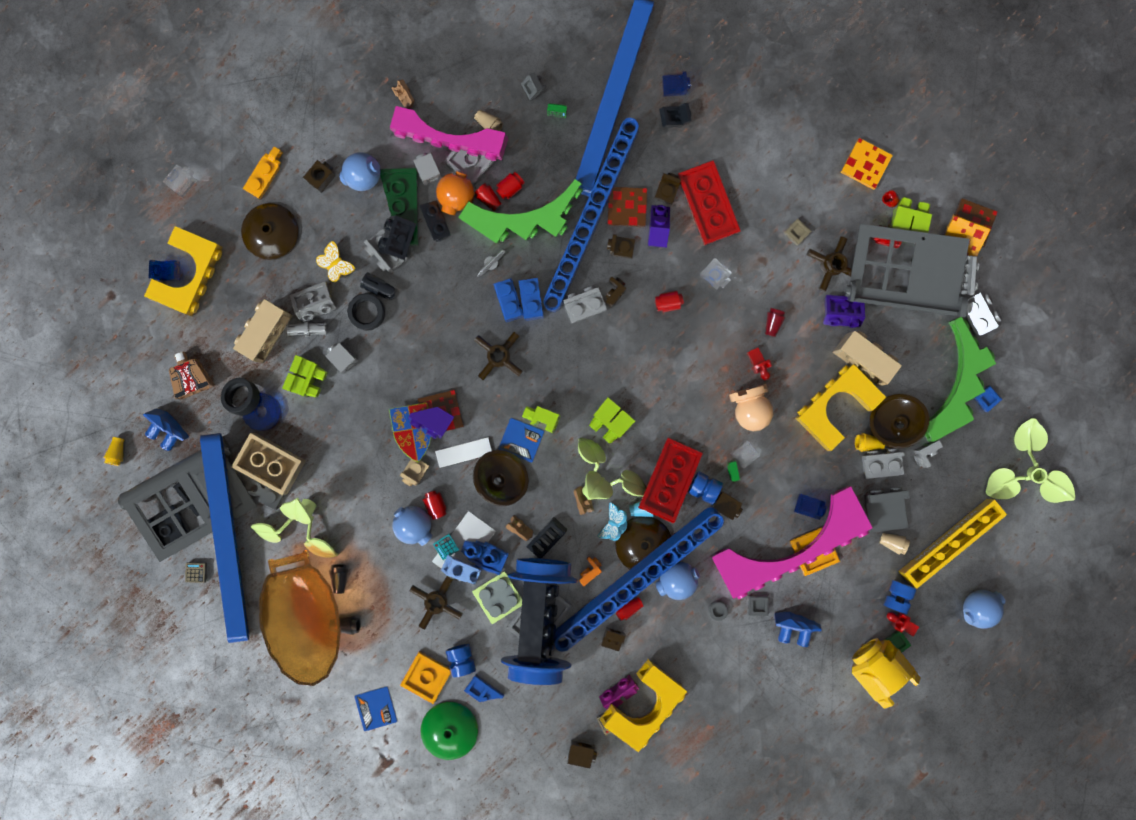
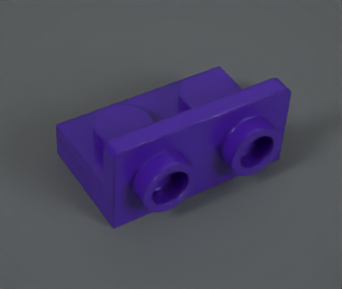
M826 295L824 325L849 326L851 328L862 326L865 319V303L848 301L846 296Z

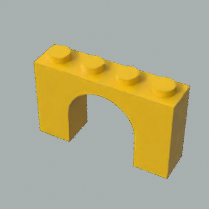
M175 226L167 244L185 251L193 257L196 263L195 276L189 284L180 288L170 287L151 279L144 297L192 316L199 308L198 302L200 297L207 290L206 284L208 279L214 274V265L222 256V247Z
M854 364L842 367L838 371L840 375L835 380L833 378L824 385L826 389L822 393L818 391L811 398L812 402L808 406L804 405L798 410L797 413L799 415L795 418L827 451H832L845 438L830 423L826 415L827 403L834 394L845 392L852 395L867 411H873L886 398Z
M649 659L638 670L636 675L643 683L656 692V704L653 710L644 717L632 718L611 704L600 718L601 723L606 729L637 752L648 744L650 737L660 729L663 721L672 714L675 706L685 698L687 690L678 681Z

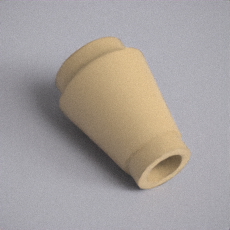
M481 109L475 114L474 119L484 129L489 128L501 131L503 127L501 118Z
M882 533L879 543L899 555L900 553L905 555L910 540L904 536Z

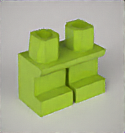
M903 197L898 207L893 210V217L888 228L928 233L932 214H929L930 204L919 202L917 209L913 210L910 209L912 200Z
M295 355L289 371L304 376L306 379L288 373L282 389L304 397L318 398L321 388L313 385L314 380L317 378L324 381L328 372L320 368L319 364Z
M607 397L593 415L594 418L589 426L595 432L602 425L607 427L609 430L602 438L611 444L617 437L620 438L635 420L621 410L616 418L610 422L621 408Z
M526 406L522 415L523 418L531 420L530 424L533 426L538 425L540 422L546 424L545 430L553 434L561 417L559 414L537 406L536 410Z

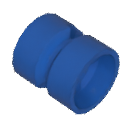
M698 471L688 493L697 498L701 496L703 501L713 505L719 496L723 483L714 478L710 480L708 475Z
M892 580L889 588L891 594L886 596L883 605L908 615L911 607L909 601L914 599L917 589ZM897 595L903 597L902 603L896 601Z
M462 644L446 650L447 659L452 663L450 671L453 678L465 676L476 671L474 660L470 659L472 655L470 644Z

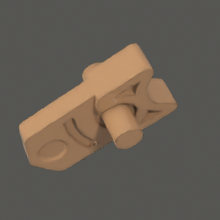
M403 79L398 80L397 86L392 87L395 96L399 98L404 108L413 107L414 99L410 94V89Z
M581 486L574 490V495L579 513L583 515L586 512L594 511L592 501L588 500L583 494V487Z
M515 515L510 519L511 522L505 526L525 541L533 537V530Z

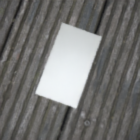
M468 511L451 534L460 549L451 556L472 565L473 563L468 560L469 558L461 552L464 542H476V540L483 543L485 541L489 542L496 531ZM438 553L432 562L442 569L446 559L442 560Z

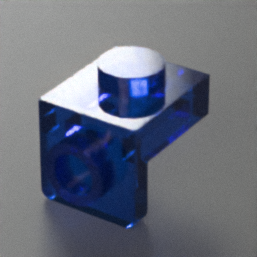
M149 260L148 278L158 281L180 280V261Z

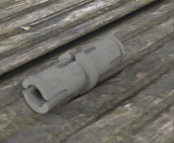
M326 322L287 324V336L305 335V337H309L310 335H327Z

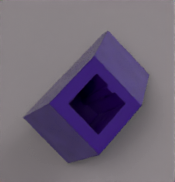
M651 205L648 246L667 248L670 231V207Z
M439 407L410 413L408 420H410V424L417 429L422 427L427 430L426 434L430 437L441 439L454 417Z

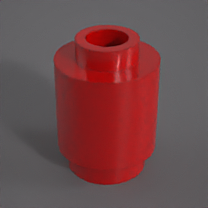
M516 172L509 173L496 185L498 188L496 192L502 199L506 197L509 200L522 189L524 181Z
M677 290L661 293L655 297L658 312L662 311L664 313L679 310L681 305H684L682 293L678 294Z
M433 490L425 494V498L422 500L432 520L445 516L447 508L441 493H436Z

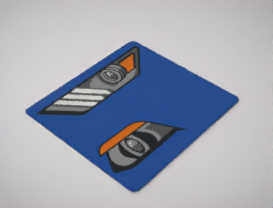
M510 418L498 449L510 452L518 458L532 463L544 431Z
M388 687L355 696L364 731L397 722Z

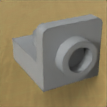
M940 440L929 442L914 450L916 454L914 458L919 466L922 465L924 468L931 467L926 456L932 457L939 453L938 449L943 447Z

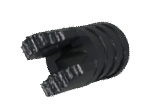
M369 272L364 275L360 288L376 296L379 295L383 298L394 300L396 295L393 286Z

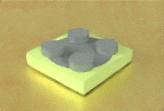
M505 571L472 591L491 624H494L522 606V598L510 578L507 577L508 575Z

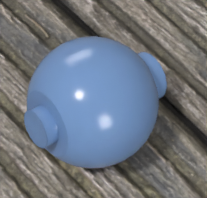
M364 152L353 153L345 159L342 165L340 180L344 185L354 190L367 191L373 188L379 181L380 165L370 154Z
M407 506L405 508L400 507L394 513L395 517L392 528L395 536L401 542L406 544L419 543L423 546L432 538L433 535L429 532L431 520L424 509L417 506Z
M679 561L660 576V581L656 582V588L661 596L668 595L669 598L674 600H684L695 593L700 576L696 568H693L688 563Z
M976 590L970 593L963 604L964 619L968 624L981 629L996 626L1003 617V605L1006 603L1004 597L997 591Z

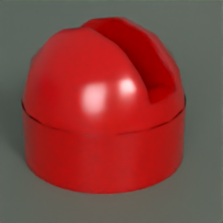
M893 190L886 192L882 197L883 203L888 207H895L900 201L898 194Z

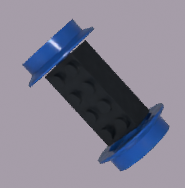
M518 558L516 561V571L509 573L507 576L524 581L518 655L501 658V663L508 666L507 678L511 681L532 685L560 684L563 680V671L571 668L572 664L566 660L551 657L555 651V645L552 644L553 636L556 634L554 617L557 616L558 606L555 605L556 597L559 595V586L557 584L577 583L578 579L571 576L570 562L540 558Z

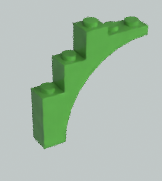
M574 179L566 191L553 202L527 213H496L486 210L473 202H468L458 218L498 244L507 239L509 235L508 229L525 240L533 239L539 231L537 229L538 225L555 237H558L559 234L563 236L568 228V225H566L568 220L562 216L563 214L567 215L573 206L571 202L574 197L578 199L581 195L583 184Z
M962 317L949 322L955 335L958 349L957 374L949 396L936 413L930 417L929 428L925 435L928 442H934L974 420L972 416L973 411L969 405H966V402L985 392L983 388L984 383L976 374L996 364L994 360L995 355L987 347L979 349L978 340L971 335L969 331L970 326Z

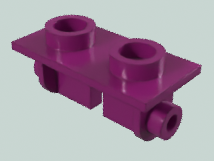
M628 675L610 689L605 690L599 696V699L606 710L611 704L617 708L623 703L620 697L624 696L628 700L637 694L639 687L634 683L631 675Z

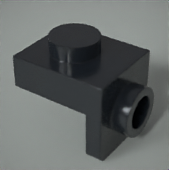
M689 103L659 109L663 128L682 127L691 122Z

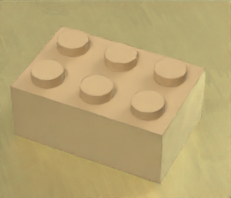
M266 299L257 304L255 308L256 313L253 318L247 320L244 326L246 329L242 335L237 336L233 348L250 360L262 364L293 316Z
M854 330L847 333L833 351L835 355L847 364H854L877 386L888 385L902 366L898 363L899 360L895 356L884 353L882 351L883 348L879 344L868 341L867 336L861 331L856 332Z
M250 433L232 468L277 493L286 495L289 493L306 460L257 433Z

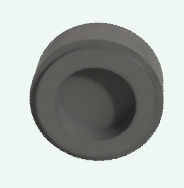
M714 601L710 604L708 612L712 619L722 621L728 615V607L721 601Z

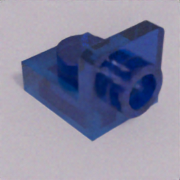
M682 71L681 75L662 76L663 97L686 95L687 89H690L691 86L690 77H687L686 71Z
M799 493L794 512L820 520L825 515L826 502Z

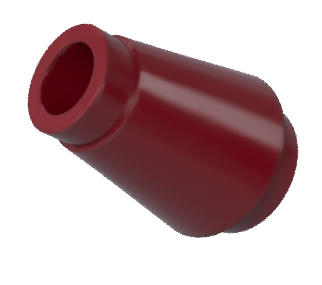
M770 308V311L767 312L766 335L776 337L786 318L784 316L785 311Z

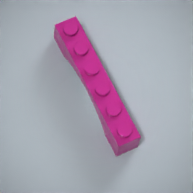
M398 106L395 107L390 129L396 137L402 139L410 137L418 143L430 142L431 145L439 148L446 146L455 152H460V150L467 151V154L471 156L483 155L491 161L503 159L508 141L505 132L489 128L469 135L445 134L428 126L419 118L414 110Z

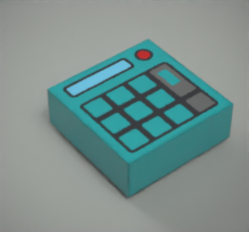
M450 533L433 544L442 560L446 559L447 555L451 556L460 550Z

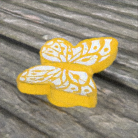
M331 241L325 248V255H319L316 258L317 265L328 270V277L333 282H337L341 275H348L356 269L354 265L343 261L339 257V249L334 241Z

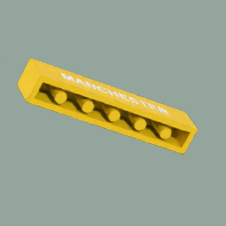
M986 499L900 569L899 573L910 586L914 588L920 587L1007 514L995 499Z

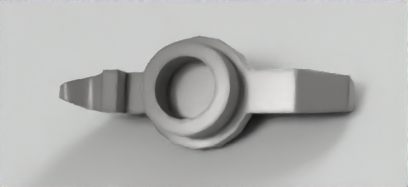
M502 249L494 257L488 256L484 260V267L477 276L485 274L487 270L496 269L498 260L504 255L505 250Z

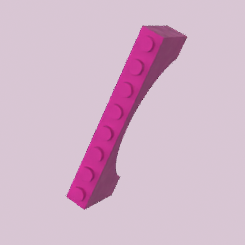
M847 485L830 494V509L823 528L816 538L799 552L780 559L759 560L743 556L726 547L712 554L711 557L733 599L736 597L741 599L748 595V591L755 589V591L765 586L764 583L770 580L772 582L777 581L783 577L782 574L788 571L789 573L800 569L799 565L805 562L810 564L817 560V556L824 554V556L835 551V547L839 545L841 547L846 546L852 542L851 539L857 536L859 538L869 534L868 530L873 527L852 487Z

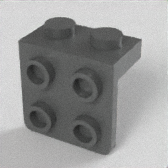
M902 487L890 488L889 492H883V489L871 490V494L864 495L867 518L873 527L870 529V532L905 529L908 527L905 499L909 498L908 490H902Z

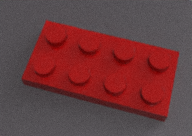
M714 160L677 174L678 179H681L680 184L704 246L741 232Z
M667 438L638 508L671 523H675L703 453Z

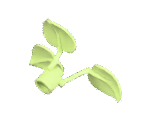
M1032 418L1025 421L1017 429L1014 436L1016 448L1021 451L1028 450L1034 466L1028 469L1027 476L1015 477L1014 472L1007 468L995 470L990 475L985 492L988 496L995 499L1013 498L1021 490V486L1017 482L1018 480H1032L1035 483L1041 484L1040 493L1046 501L1058 503L1075 500L1074 487L1069 477L1057 470H1053L1047 475L1046 470L1039 467L1032 454V450L1040 451L1048 442L1047 432L1037 419Z
M578 439L580 456L588 463H595L594 470L586 474L585 486L582 489L583 494L588 500L609 499L613 495L612 486L619 482L622 483V487L627 493L634 496H643L646 486L640 476L633 471H623L621 473L622 478H618L611 483L606 481L604 477H601L597 470L600 466L599 463L606 461L603 449L590 439Z
M299 498L282 504L280 510L289 519L278 530L265 523L251 525V528L261 538L277 543L282 539L279 534L294 519L303 524H308L307 541L304 545L311 553L325 558L336 557L339 554L324 540L311 538L312 521L314 519L312 514L317 506L309 499H303L301 502Z

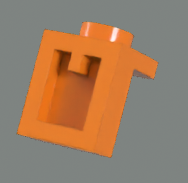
M590 556L587 557L588 562L593 568L587 567L580 573L581 578H579V581L583 586L602 572L600 569L602 564L596 557L593 559Z

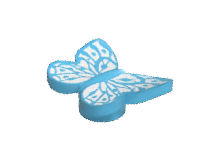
M610 502V520L597 537L602 539L610 538V540L616 541L627 528V513Z

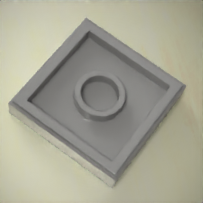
M460 150V152L452 151L444 160V163L455 172L459 171L467 174L466 178L474 186L494 161L486 159L483 155L471 156L467 154V151Z

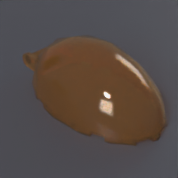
M303 550V553L268 560L271 574H268L265 578L259 597V623L268 653L280 668L281 673L298 685L315 686L329 677L338 659L341 628L339 609L331 586L319 570L311 565L308 550ZM303 560L305 562L303 566L280 572L276 571V567Z

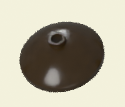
M265 203L256 206L246 215L242 223L241 235L244 245L253 255L264 260H277L288 255L293 250L298 241L299 227L296 218L287 208L275 203ZM266 226L270 227L268 232H264Z
M894 394L886 397L870 415V428L874 437L883 445L891 448H907L915 445L926 435L930 423L929 413L925 405L919 399L907 394ZM900 424L904 425L903 428H898L897 426Z
M504 450L487 452L479 458L473 469L474 486L479 495L490 504L496 506L513 505L525 495L528 489L529 478L526 467L517 456ZM494 480H497L499 485L495 484Z
M637 516L627 521L625 532L615 541L617 556L625 567L632 569L668 540L671 534L668 528L654 517ZM647 542L648 548L642 549L641 544ZM671 553L665 554L663 558L669 557ZM656 565L650 566L648 570L654 569Z

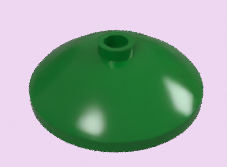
M454 701L441 702L433 706L424 716L420 729L421 739L425 748L435 757L444 760L459 759L469 753L476 743L478 737L476 717L468 707ZM445 731H450L452 735L447 737Z

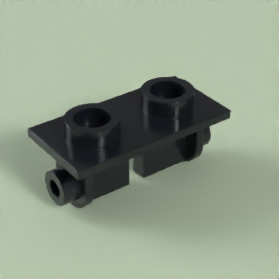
M437 200L419 205L434 241L440 242L443 238L451 236Z

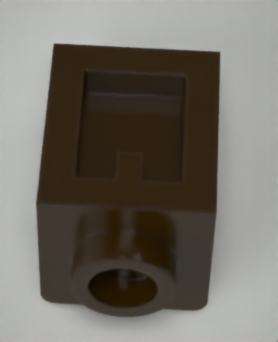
M663 173L654 198L672 205L681 179H678L676 174Z
M613 234L612 239L608 238L607 250H610L609 256L632 259L635 239L618 237L616 234Z
M611 276L609 282L616 289L612 288L605 296L607 298L606 304L610 308L626 292L624 287L626 284L620 278L616 277L615 279Z
M606 627L601 645L602 647L620 651L626 635L624 632Z

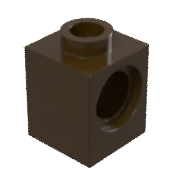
M317 160L303 178L322 193L334 179L335 174L332 172L333 167L327 162L321 163ZM324 171V177L317 179L318 172Z
M720 491L718 498L711 506L731 520L734 517L738 518L743 510L741 502Z
M571 740L567 764L590 769L591 763H595L597 757L594 745Z

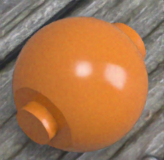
M456 171L455 174L449 173L440 179L436 188V196L442 205L441 211L455 216L457 211L463 210L468 202L473 201L474 187L472 182L466 178L467 174Z

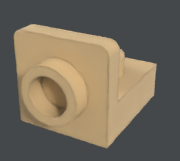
M411 459L399 476L403 478L402 482L411 487L412 485L417 486L430 465L422 460L417 463Z

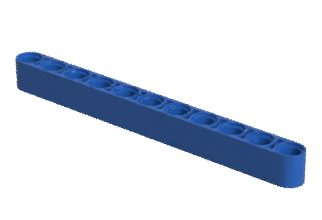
M634 1L576 176V180L583 184L581 195L589 197L595 185L651 16L654 1Z
M626 118L622 122L544 297V306L549 312L560 310L637 138L639 125L634 118ZM628 125H632L635 127V130L627 132L625 128ZM623 142L627 144V148L620 150L617 145ZM612 160L620 162L617 167H612L609 163ZM609 177L612 179V182L609 185H605L602 183V179ZM601 194L604 196V200L596 202L594 197ZM589 212L597 214L593 220L587 219L586 215ZM581 229L589 231L586 237H580L578 233ZM575 246L581 248V252L578 255L571 253V249ZM572 264L573 270L568 273L563 271L564 265ZM558 281L565 282V288L557 290L555 288ZM551 298L558 300V304L553 308L547 304Z
M221 433L201 435V452L228 643L248 641L249 628L223 438Z
M712 507L705 509L556 629L555 636H553L555 648L561 652L572 648L717 532L724 523V519L718 510ZM717 516L714 521H709L711 517ZM701 528L699 533L694 534L696 529ZM681 541H686L684 545L679 546ZM671 553L669 557L663 558L665 554ZM656 565L654 569L648 570L650 566ZM641 577L639 581L633 582L635 578ZM620 590H626L624 593L618 594ZM608 601L611 602V603H610L609 605H607V606H604V605H603L605 602H608ZM590 614H596L592 618L588 617ZM575 626H581L577 630L573 629ZM560 638H566L564 641H558Z

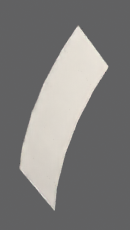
M487 437L438 450L435 453L439 468L479 458L492 450Z

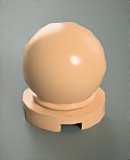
M767 384L729 394L731 402L736 401L737 403L735 417L739 425L747 430L760 431L766 428L773 418V406L770 400L764 396V393L768 392Z

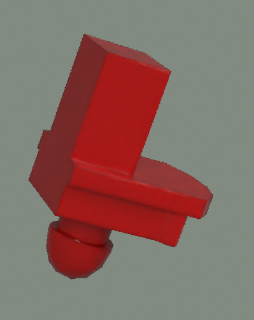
M759 347L747 352L753 365L751 369L755 374L760 372L763 380H768L770 373L767 371V368L772 366L770 359L764 360Z
M894 612L887 613V619L892 621L890 625L901 633L905 631L914 637L919 626L912 623L909 616L900 612L897 615Z

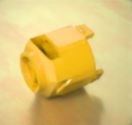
M874 638L859 648L852 656L854 663L851 673L874 701H877L884 709L895 704L890 696L899 691L909 680L915 686L920 682L921 677L915 671V668L890 640L880 641L878 638Z

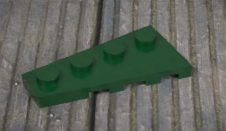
M417 168L380 169V176L391 216L396 215L416 223L410 245H419Z

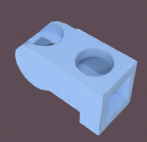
M447 555L441 569L447 576L471 584H476L482 571L480 568L450 555Z

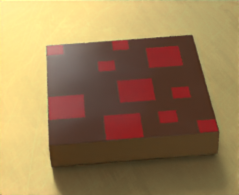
M614 187L608 201L607 226L645 227L647 188Z
M962 198L954 215L987 226L991 231L997 211ZM990 231L981 248L985 247Z
M455 390L418 399L419 404L427 403L428 409L439 407L454 417L446 431L464 427Z

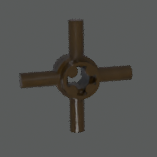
M841 236L835 251L827 255L812 249L807 251V256L821 262L820 266L825 275L819 290L826 292L832 276L840 273L851 276L852 269L847 267V258L842 254L848 240L847 238Z
M513 332L503 345L497 344L492 346L479 335L475 338L474 341L487 351L488 364L478 375L479 378L484 380L494 367L500 368L504 366L518 377L522 374L523 371L510 361L509 353L511 346L520 337L517 333ZM502 351L504 353L502 360H494L495 355L493 354L495 352L500 353Z
M446 576L439 590L432 591L429 594L414 585L410 588L409 592L424 600L427 610L419 624L420 628L425 630L432 616L443 611L460 620L463 613L449 606L445 595L453 581L452 577ZM436 597H438L440 599L439 604H441V606L436 607L432 605L430 601L435 600Z

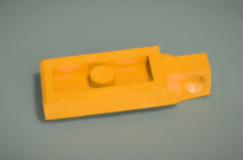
M273 147L269 154L265 153L242 189L261 199L280 169L281 162L278 160L283 152Z

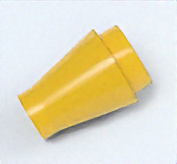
M861 433L855 437V448L861 452L883 450L885 448V445L872 435Z
M112 438L103 457L105 458L104 463L120 466L121 462H123L124 439Z

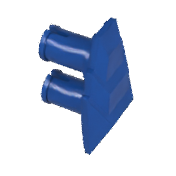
M155 408L143 414L151 422L148 430L145 432L148 438L155 440L160 431L167 433L160 444L164 450L171 451L177 439L184 441L189 438V435L167 411Z
M477 540L476 542L465 541L461 552L476 567L497 575L501 574L509 555L507 552L486 541L485 543Z
M790 611L774 613L776 626L781 627L778 641L782 643H790L792 630L800 631L797 644L802 647H808L812 632L822 631L821 624L801 615H796Z

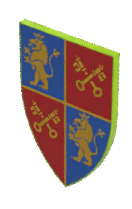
M427 403L391 408L389 413L395 441L403 453L418 463L426 453L431 437L426 434L427 430L422 427L420 429L413 427L408 417L410 413L428 409Z

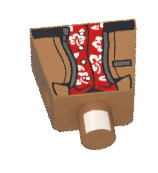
M186 352L174 355L178 365L170 368L169 374L175 399L183 400L215 386L199 360H188Z

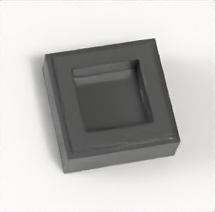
M748 595V615L769 616V596Z

